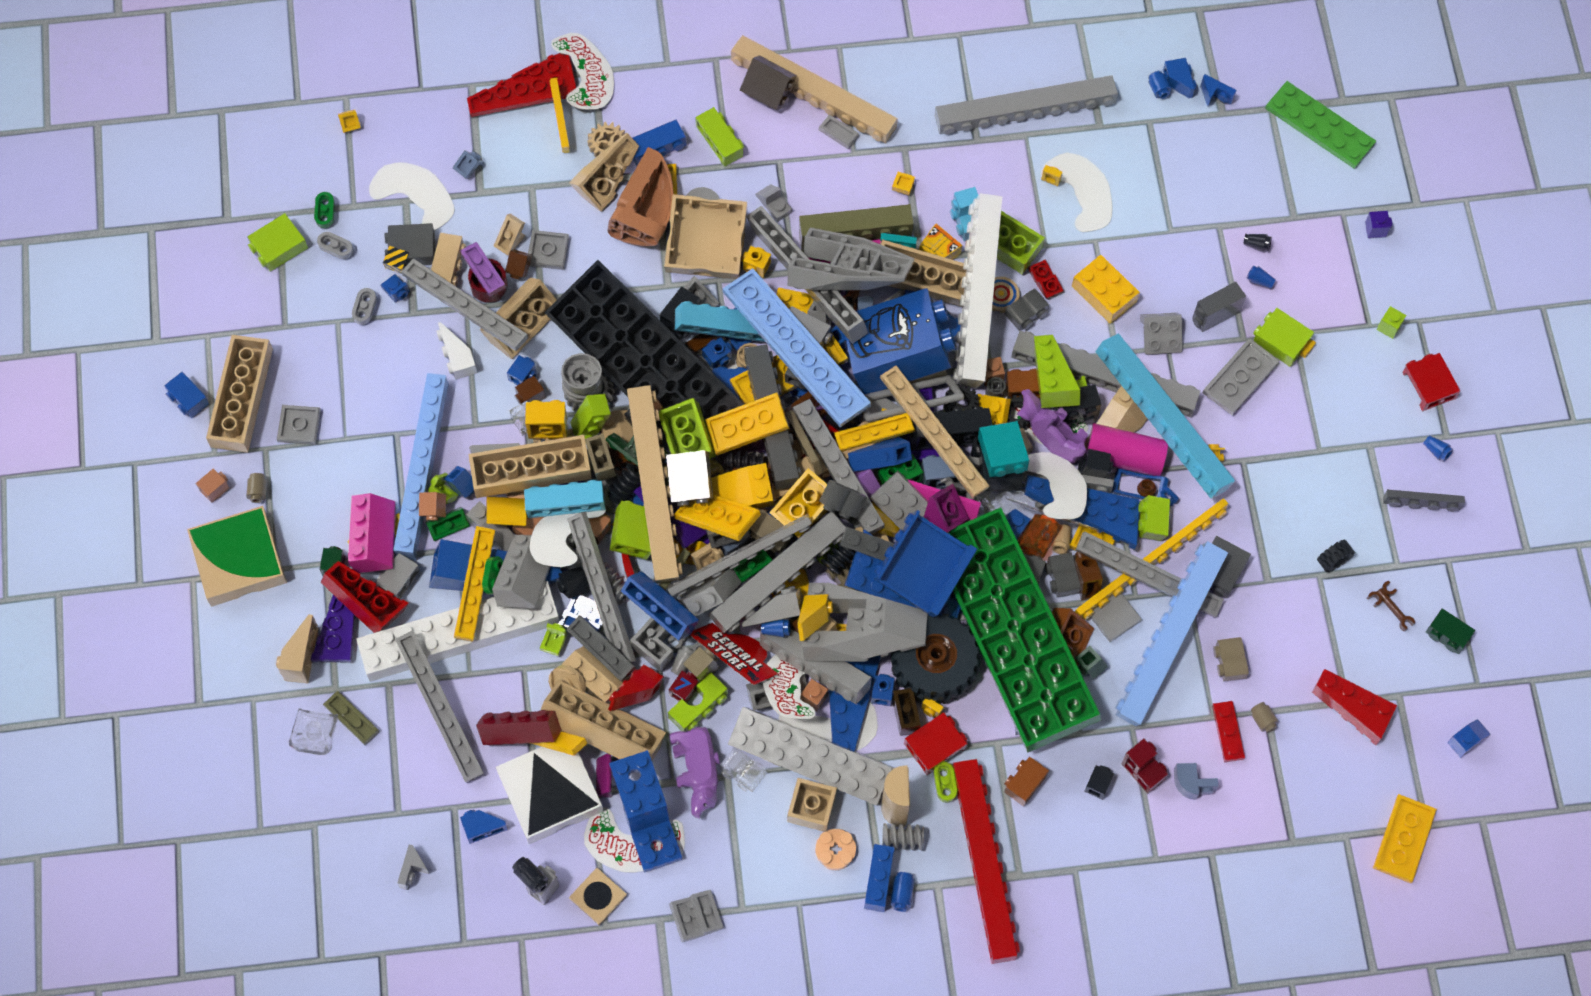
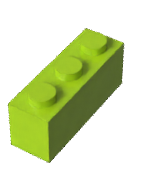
M713 107L696 116L695 122L697 129L725 167L743 157L744 145L740 139H736L732 127L726 125L722 113L717 112Z
M605 394L586 396L570 422L574 436L584 435L586 439L598 435L611 415Z

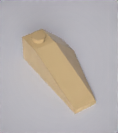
M625 133L586 165L569 184L581 197L596 209L602 211L614 198L615 190L619 182H622L624 178L622 176L627 166L630 165L639 145L628 133Z
M1121 385L1096 424L1137 432L1143 427L1148 418ZM1089 436L1087 437L1086 442L1084 443L1086 449L1088 445Z

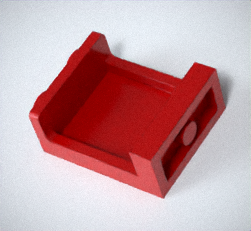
M1432 353L1428 354L1419 361L1412 360L1405 365L1402 373L1404 376H1409L1421 399L1419 406L1422 412L1458 397L1460 389L1440 353L1435 355Z
M944 712L904 739V745L927 776L934 771L935 767L960 750L964 751L967 747L966 736L962 732L957 731L954 727L956 726L954 720L950 716L947 717Z

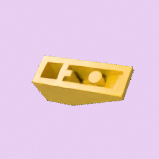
M828 594L804 596L798 619L800 641L807 639L828 622L830 613H833V603L829 601Z

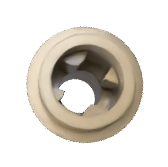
M1066 524L1060 525L1051 542L1053 552L1065 554L1070 549V526Z

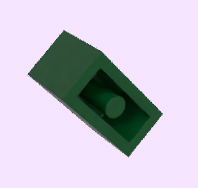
M1442 608L1426 630V633L1429 634L1432 640L1444 644L1449 651L1459 654L1476 630Z

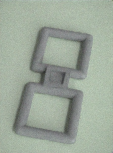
M950 375L911 383L912 387L929 408L961 401L965 397ZM947 383L954 394L926 401L919 389ZM889 389L864 394L869 401L893 396ZM893 396L899 407L876 413H870L867 408L862 412V415L867 422L907 412Z

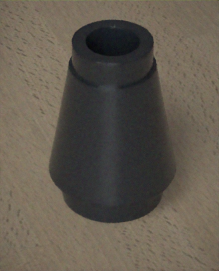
M1246 233L1243 244L1262 252L1269 251L1272 237L1268 236V234Z

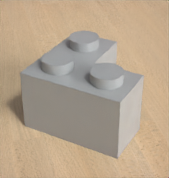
M650 618L630 639L632 649L660 672L674 658L673 650L663 643L670 633L653 618Z

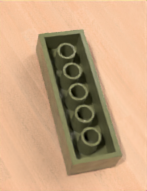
M911 205L799 216L801 251L804 253L805 236L810 228L862 237L871 241L880 239L881 233L912 237L913 217Z

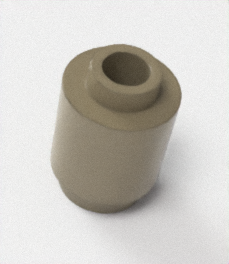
M252 473L247 479L246 497L253 503H260L266 499L267 480L262 473Z
M1261 702L1251 709L1253 713L1251 716L1261 732L1266 731L1269 733L1277 728L1276 724L1279 721L1265 702Z

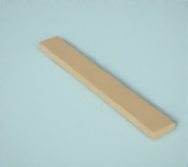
M894 366L882 374L880 379L970 496L975 498L989 488L987 482L899 368Z

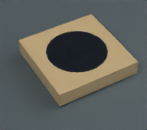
M596 868L571 894L569 899L600 926L627 894Z

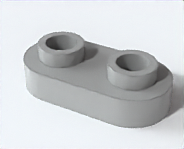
M323 232L317 238L319 248L335 257L347 259L353 253L350 241L331 232Z
M363 288L357 293L352 310L353 320L357 324L363 325L371 320L377 301L376 294L372 289Z

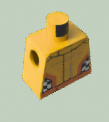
M935 224L920 244L919 250L953 260L961 254L962 244L938 224Z

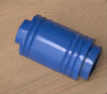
M898 872L897 876L894 877L890 905L899 912H905L906 909L911 908L915 879L910 873Z

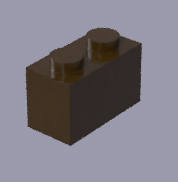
M911 688L893 691L892 702L899 735L912 734L921 727L914 692Z

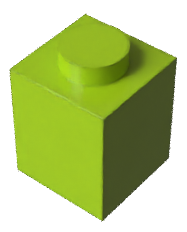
M1390 306L1376 330L1393 339L1407 315Z

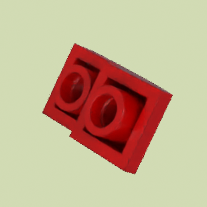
M1046 259L1028 267L1036 285L1046 299L1063 292L1056 274L1053 275Z

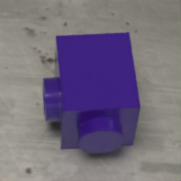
M1388 211L1369 212L1365 221L1368 239L1387 236L1390 228H1392V218L1389 217Z

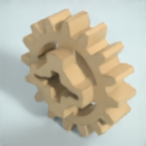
M604 122V126L598 123L597 129L592 128V134H588L587 143L589 150L594 152V157H597L623 136L625 130H621L620 125L614 127V122L610 125Z

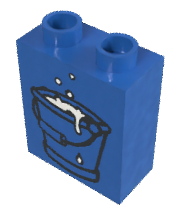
M927 288L856 311L864 320L868 334L853 344L846 336L845 339L853 375L863 394L887 389L880 376L894 366L899 368L908 381L951 368L948 352L956 350V345L950 328L944 330L941 328V323L949 321L948 313L943 300L933 302Z

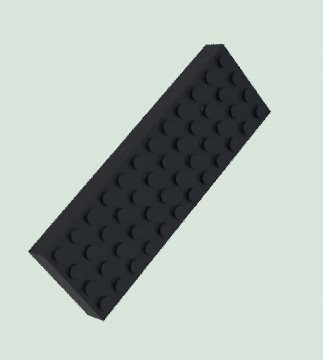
M599 260L544 312L585 354H589L599 361L602 371L627 397V389L650 385L651 391L656 392V398L664 408L694 398L700 405L704 420L744 405ZM656 421L657 427L661 428V431L664 433L661 421Z

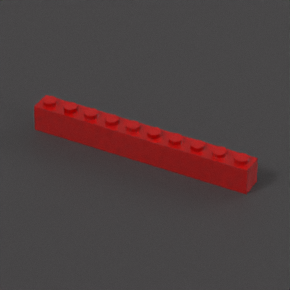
M977 759L954 762L953 769L957 796L991 964L1014 961L1017 958V954L1020 953L1018 941L1014 942L1015 924L1014 921H1010L1009 917L1012 911L1010 901L1006 902L1005 898L1007 885L1005 881L1002 882L1001 874H1003L1002 862H998L997 859L999 846L993 839V835H995L994 823H990L989 820L991 807L985 800V796H987L986 784H982L981 781L983 768L982 765H978Z

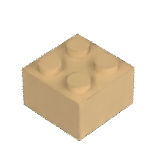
M797 778L787 815V822L826 832L837 788Z

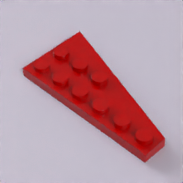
M562 53L552 54L546 60L534 63L511 75V78L505 81L501 80L497 82V85L489 89L485 88L468 97L467 102L470 117L552 102L551 78H557L561 100L566 99L567 95L576 89L569 55Z

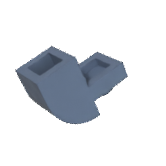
M1177 763L1174 767L1175 785L1184 797L1196 800L1199 792L1204 795L1216 792L1219 786L1218 778L1198 779L1197 763Z

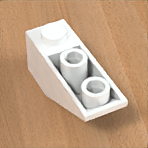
M439 322L440 330L436 332L439 342L443 341L445 345L441 348L444 357H448L450 361L447 363L449 373L454 374L455 380L476 374L477 370L470 348Z

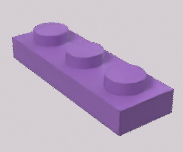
M477 241L460 250L461 255L489 297L506 288L505 283Z

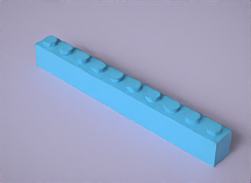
M1118 333L1103 340L1095 351L1099 358L1207 495L1212 499L1227 491L1235 482L1234 478L1121 335Z

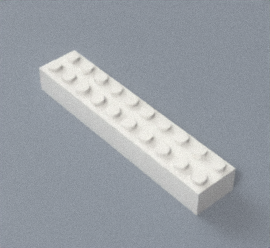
M980 193L969 206L968 214L971 215V222H968L967 225L969 240L965 244V251L968 253L963 264L966 274L965 277L963 276L961 287L964 288V295L960 297L962 313L958 317V324L961 326L960 332H957L956 343H959V347L955 351L954 361H957V368H954L953 380L959 386L965 384V387L969 385L971 388L977 389L985 382L1002 196Z
M548 581L544 583L535 609L498 607L495 597L482 600L473 642L454 638L459 608L356 638L369 681L410 670L395 639L412 630L430 664L546 629L547 623L552 625L553 623L559 624L558 613Z

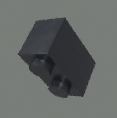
M1088 449L1078 462L1077 470L1081 475L1106 478L1107 473L1111 472L1113 461H1110L1111 454Z

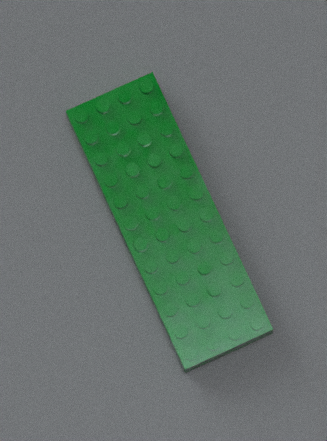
M1000 507L947 532L965 545H972L977 548L952 592L971 629L972 635H974L977 646L981 651L982 657L1027 753L1101 721L1100 712L1002 508Z

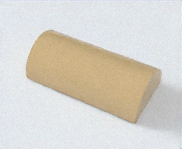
M899 766L891 770L886 776L881 811L888 823L895 824L896 827H899V824H903V827H905L910 806L909 770L907 766Z

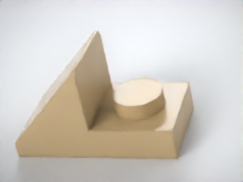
M511 213L507 214L494 247L509 256L510 251L515 250L525 237L521 233L525 222Z

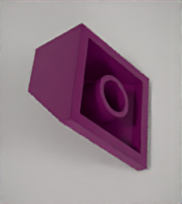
M950 484L929 497L924 513L925 519L945 532L951 531L968 520L954 484Z

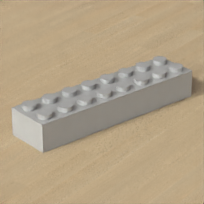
M830 512L708 616L723 634L726 631L731 633L740 625L738 622L740 619L746 620L756 612L753 608L757 605L761 608L770 600L769 595L771 593L776 595L785 587V581L792 582L801 574L799 572L801 568L806 570L815 562L814 557L816 555L819 558L830 549L829 544H837L842 539L845 526L833 512Z
M742 707L728 742L730 746L825 785L836 787L842 792L874 805H879L883 795L886 776L894 768L747 707Z

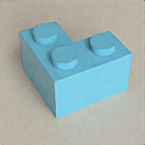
M975 187L954 192L953 200H951L952 209H950L952 219L956 220V230L958 235L962 236L963 241L969 240L967 225L968 222H971V215L968 214L970 204L978 197Z

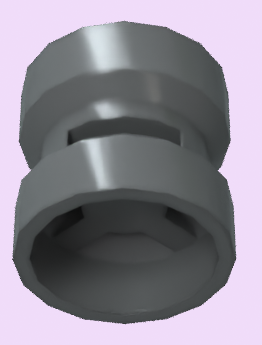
M1000 377L989 379L985 395L1003 398L1006 388L1004 380Z

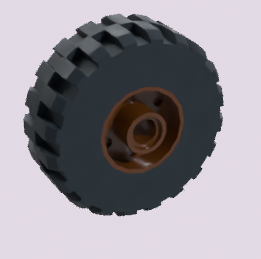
M942 613V616L935 617L927 616L925 646L903 652L898 650L891 653V670L893 676L896 677V683L904 689L911 688L916 701L921 703L924 699H932L935 702L942 701V704L950 703V699L953 698L957 700L962 697L964 692L970 690L972 683L975 682L978 675L981 651L977 646L974 635H971V629L967 625L963 626L961 624V620L956 617L954 619L948 618V614Z

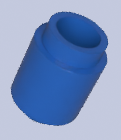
M1162 71L1151 73L1148 76V83L1155 97L1160 99L1168 97L1172 88L1165 74Z

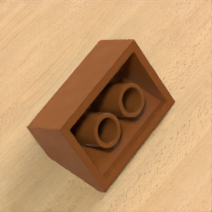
M1053 608V617L1078 667L1079 663L1075 658L1085 650L1094 628L1071 608Z

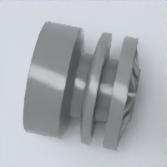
M579 353L565 360L561 371L562 389L564 395L570 401L582 404L587 395H597L602 392V368L595 357Z

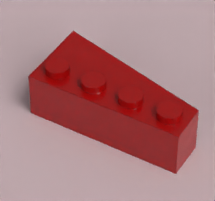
M339 561L324 573L321 583L373 633L385 630L405 611L408 605L407 601L398 599L390 591L381 589L376 586L375 582L366 580L358 572Z
M1326 669L1321 673L1312 691L1327 706L1336 710L1345 721L1348 720L1354 725L1357 731L1371 739L1374 745H1377L1381 740L1397 707L1396 704Z

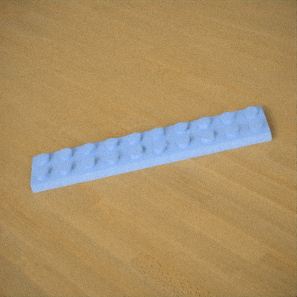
M751 269L723 288V293L839 427H842L871 406V402L754 269Z

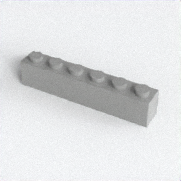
M791 629L790 635L785 638L760 633V646L764 650L772 652L782 661H786L797 670L808 674L813 680L821 682L829 690L842 695L847 701L857 704L870 690L871 677L845 661H805L802 649L803 641H800L799 633Z

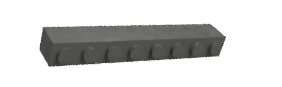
M767 344L744 348V359L754 401L776 392L782 395L781 386L776 384L775 380L778 378L776 367H772V362H774L773 353L768 351ZM781 400L782 407L785 412V403L784 400ZM786 417L788 426L790 428L788 417ZM787 429L763 438L775 490L791 488L802 476L800 467H796V462H798L797 452L792 450L791 446L794 445L792 433H788Z

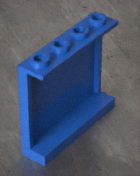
M917 510L909 513L905 518V527L903 530L900 529L895 535L894 539L896 542L893 547L889 546L884 554L886 558L883 563L880 562L874 570L876 575L873 579L929 616L935 617L939 615L977 548L960 542L919 515L920 511Z

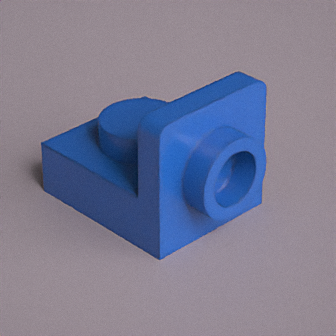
M396 274L380 284L381 288L395 303L406 298L410 292L408 284L402 282Z

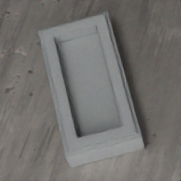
M830 114L819 126L820 132L847 149L859 137L858 132Z

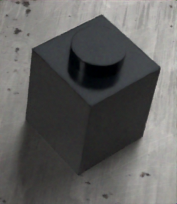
M580 567L558 574V589L567 598L570 599L590 592L585 571Z
M1095 765L1084 792L1103 800L1114 773L1106 766L1100 765L1099 767Z

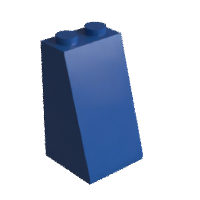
M440 539L434 551L429 588L463 591L472 545ZM492 549L490 557L499 556L504 562L508 551Z

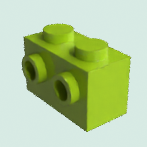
M1148 495L1140 501L1138 507L1140 512V520L1138 521L1139 537L1162 541L1168 536L1170 499Z

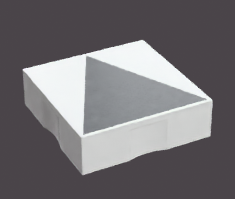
M540 747L496 766L497 773L529 845L556 833L565 826L577 824L603 812L602 804L579 753L573 756Z

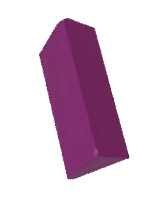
M608 753L596 760V793L598 798H611L612 771L609 765L612 762V757Z

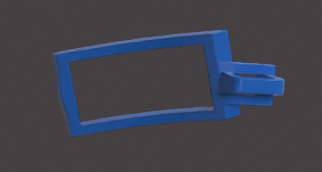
M1123 469L1116 470L1112 493L1141 500L1145 498L1138 494L1117 490L1120 476L1124 474L1142 479L1161 481L1157 497L1169 499L1164 495L1167 493L1171 497L1170 506H1173L1179 499L1167 487L1169 479L1166 477L1139 474Z

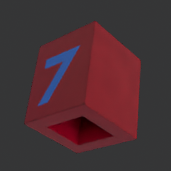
M681 671L668 689L669 696L677 701L683 699L688 703L697 690L698 678L690 672L685 673Z

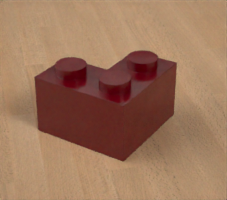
M1143 738L1126 752L1121 765L1149 794L1166 780L1168 773L1164 764L1158 763L1155 760L1157 749L1150 741L1147 742Z

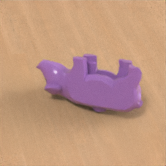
M1029 389L1023 390L1021 392L1024 399L1023 405L1017 415L1030 422L1035 436L1051 453L1069 461L1071 464L1077 463L1080 457L1087 452L1084 443L1088 434L1082 428L1073 434L1071 427L1063 421L1067 416V412L1063 408H1059L1057 411L1041 408L1040 398Z
M696 727L687 732L677 731L670 734L671 745H675L673 746L674 758L685 756L688 769L687 772L676 777L678 788L689 787L694 791L691 798V814L697 819H700L703 811L713 808L717 802L718 772L716 764H720L718 752H714L712 739L706 727Z

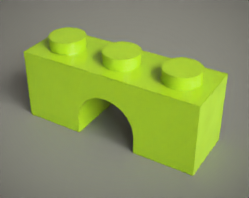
M709 673L696 685L697 692L703 697L700 704L691 706L681 699L668 711V718L681 731L687 732L696 728L699 725L698 722L703 717L705 719L709 717L713 712V708L717 704L721 705L727 699L728 689L712 673Z

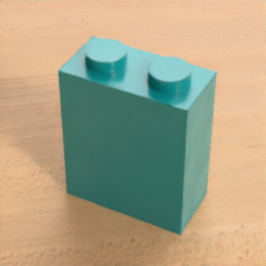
M1018 421L980 427L978 439L989 477H1002L1010 473L1019 474L1028 470L1029 457Z

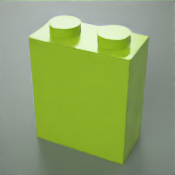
M285 213L247 236L250 251L253 254L257 253L259 256L257 259L263 268L266 266L270 272L308 249L305 239Z
M1276 308L1273 313L1269 312L1266 315L1265 323L1255 329L1253 341L1291 367L1300 356L1306 343L1312 339L1314 331L1279 308Z
M621 501L617 506L610 544L611 551L646 560L651 555L644 506L636 505L631 501Z

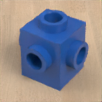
M720 337L717 340L710 341L702 349V355L713 370V368L724 367L730 363L733 349L727 341L724 342Z

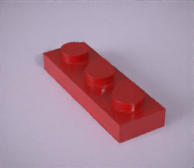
M1233 701L1213 703L1212 709L1224 763L1244 760L1245 756Z

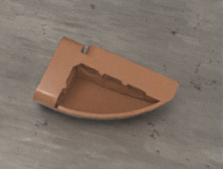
M647 148L617 202V208L608 223L607 232L611 237L633 245L655 246L665 232L670 220L674 193L668 166L658 151Z

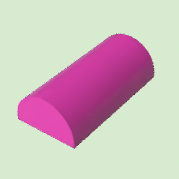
M1092 423L1086 450L1093 449L1110 453V461H1113L1112 467L1145 475L1160 476L1164 467L1168 444L1164 439Z

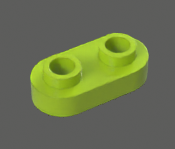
M943 762L934 768L933 775L937 797L942 802L948 803L956 798L957 786L953 766L948 762ZM945 771L947 775L941 776L940 772ZM948 790L950 795H944L943 791Z

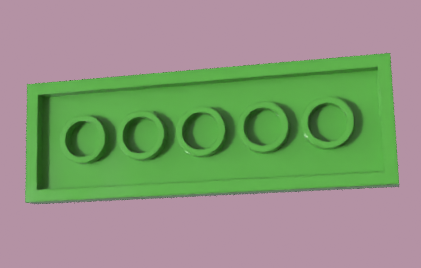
M1288 81L1283 84L1266 104V110L1353 169L1357 167L1376 143L1375 139Z

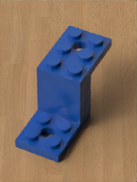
M648 750L609 763L644 873L683 860L669 820L667 804ZM632 772H639L641 774L640 779L636 781L631 780L629 776ZM660 842L663 847L659 851H654L651 849L652 844Z

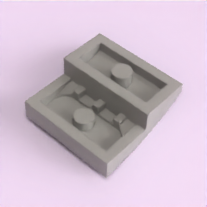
M711 890L695 893L688 898L672 901L669 904L682 943L723 929Z

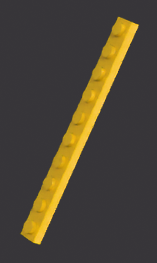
M1224 498L1142 560L1153 565L1158 562L1161 564L1168 558L1169 553L1172 551L1174 553L1182 548L1185 541H1192L1198 535L1197 532L1201 529L1206 530L1209 528L1214 519H1221L1227 513L1226 509L1229 503ZM1122 574L1079 606L1075 612L1087 620L1094 614L1093 610L1096 607L1103 608L1108 604L1109 597L1112 595L1117 597L1124 591L1123 588L1128 584L1132 586L1138 580Z

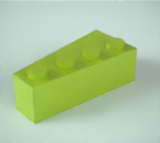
M1034 336V356L1041 408L1080 405V388L1054 336Z

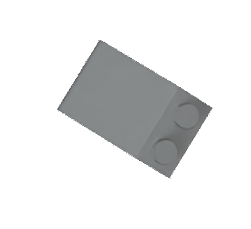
M795 586L783 588L781 593L745 620L742 626L746 627L799 616L803 604L801 588L795 589Z

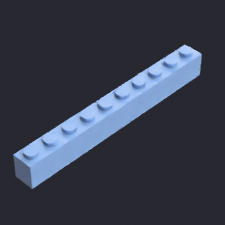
M427 373L393 550L395 556L400 553L413 561H416L424 517L419 516V493L428 492L449 385L446 375Z
M1208 541L1202 545L1199 544L1194 553L1196 555L1194 562L1191 561L1186 568L1188 573L1185 579L1182 578L1177 586V589H1179L1177 595L1172 596L1168 603L1170 606L1168 612H1164L1159 621L1162 623L1159 630L1156 629L1151 636V640H1153L1151 646L1146 647L1142 654L1144 658L1142 663L1138 664L1134 669L1133 674L1135 677L1133 681L1128 682L1124 689L1126 692L1124 698H1120L1115 707L1117 709L1116 716L1134 726L1141 725L1228 552Z

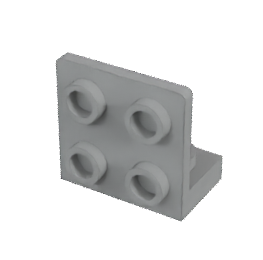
M1178 312L1140 314V322L1144 324L1145 354L1182 352L1181 314Z

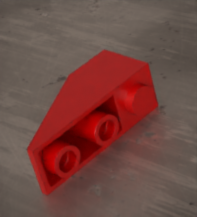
M643 665L639 670L635 669L628 681L624 680L621 684L619 691H614L611 694L608 710L614 711L649 701L659 690L663 676L646 665Z

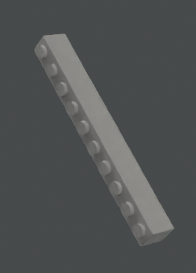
M1113 75L936 106L935 120L939 134H951L961 130L969 131L972 128H986L995 124L1003 125L1012 121L1020 122L1029 118L1037 119L1046 115H1058L1062 112H1075L1085 108L1092 109L1096 106H1110L1116 103L1118 93Z
M762 206L747 215L751 229L787 270L793 257L809 260ZM805 289L852 344L868 334L864 320L837 290Z
M1019 331L1011 358L1036 366L1034 356L1035 335L1033 333ZM1057 343L1076 380H1080L1081 376H1085L1086 383L1096 384L1097 387L1115 393L1121 387L1119 381L1098 355L1089 354L1083 349L1071 348L1065 343ZM1151 373L1181 413L1191 418L1201 390L1196 389L1194 386H1186L1178 383L1176 380L1165 379L1158 374Z

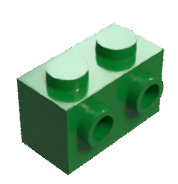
M911 454L912 460L878 469V479L883 485L894 473L899 471L906 479L920 483L923 481L924 472L914 455Z

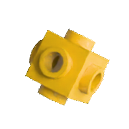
M750 246L748 252L745 251L741 259L743 270L748 272L754 269L759 276L764 278L771 264V254L760 247Z

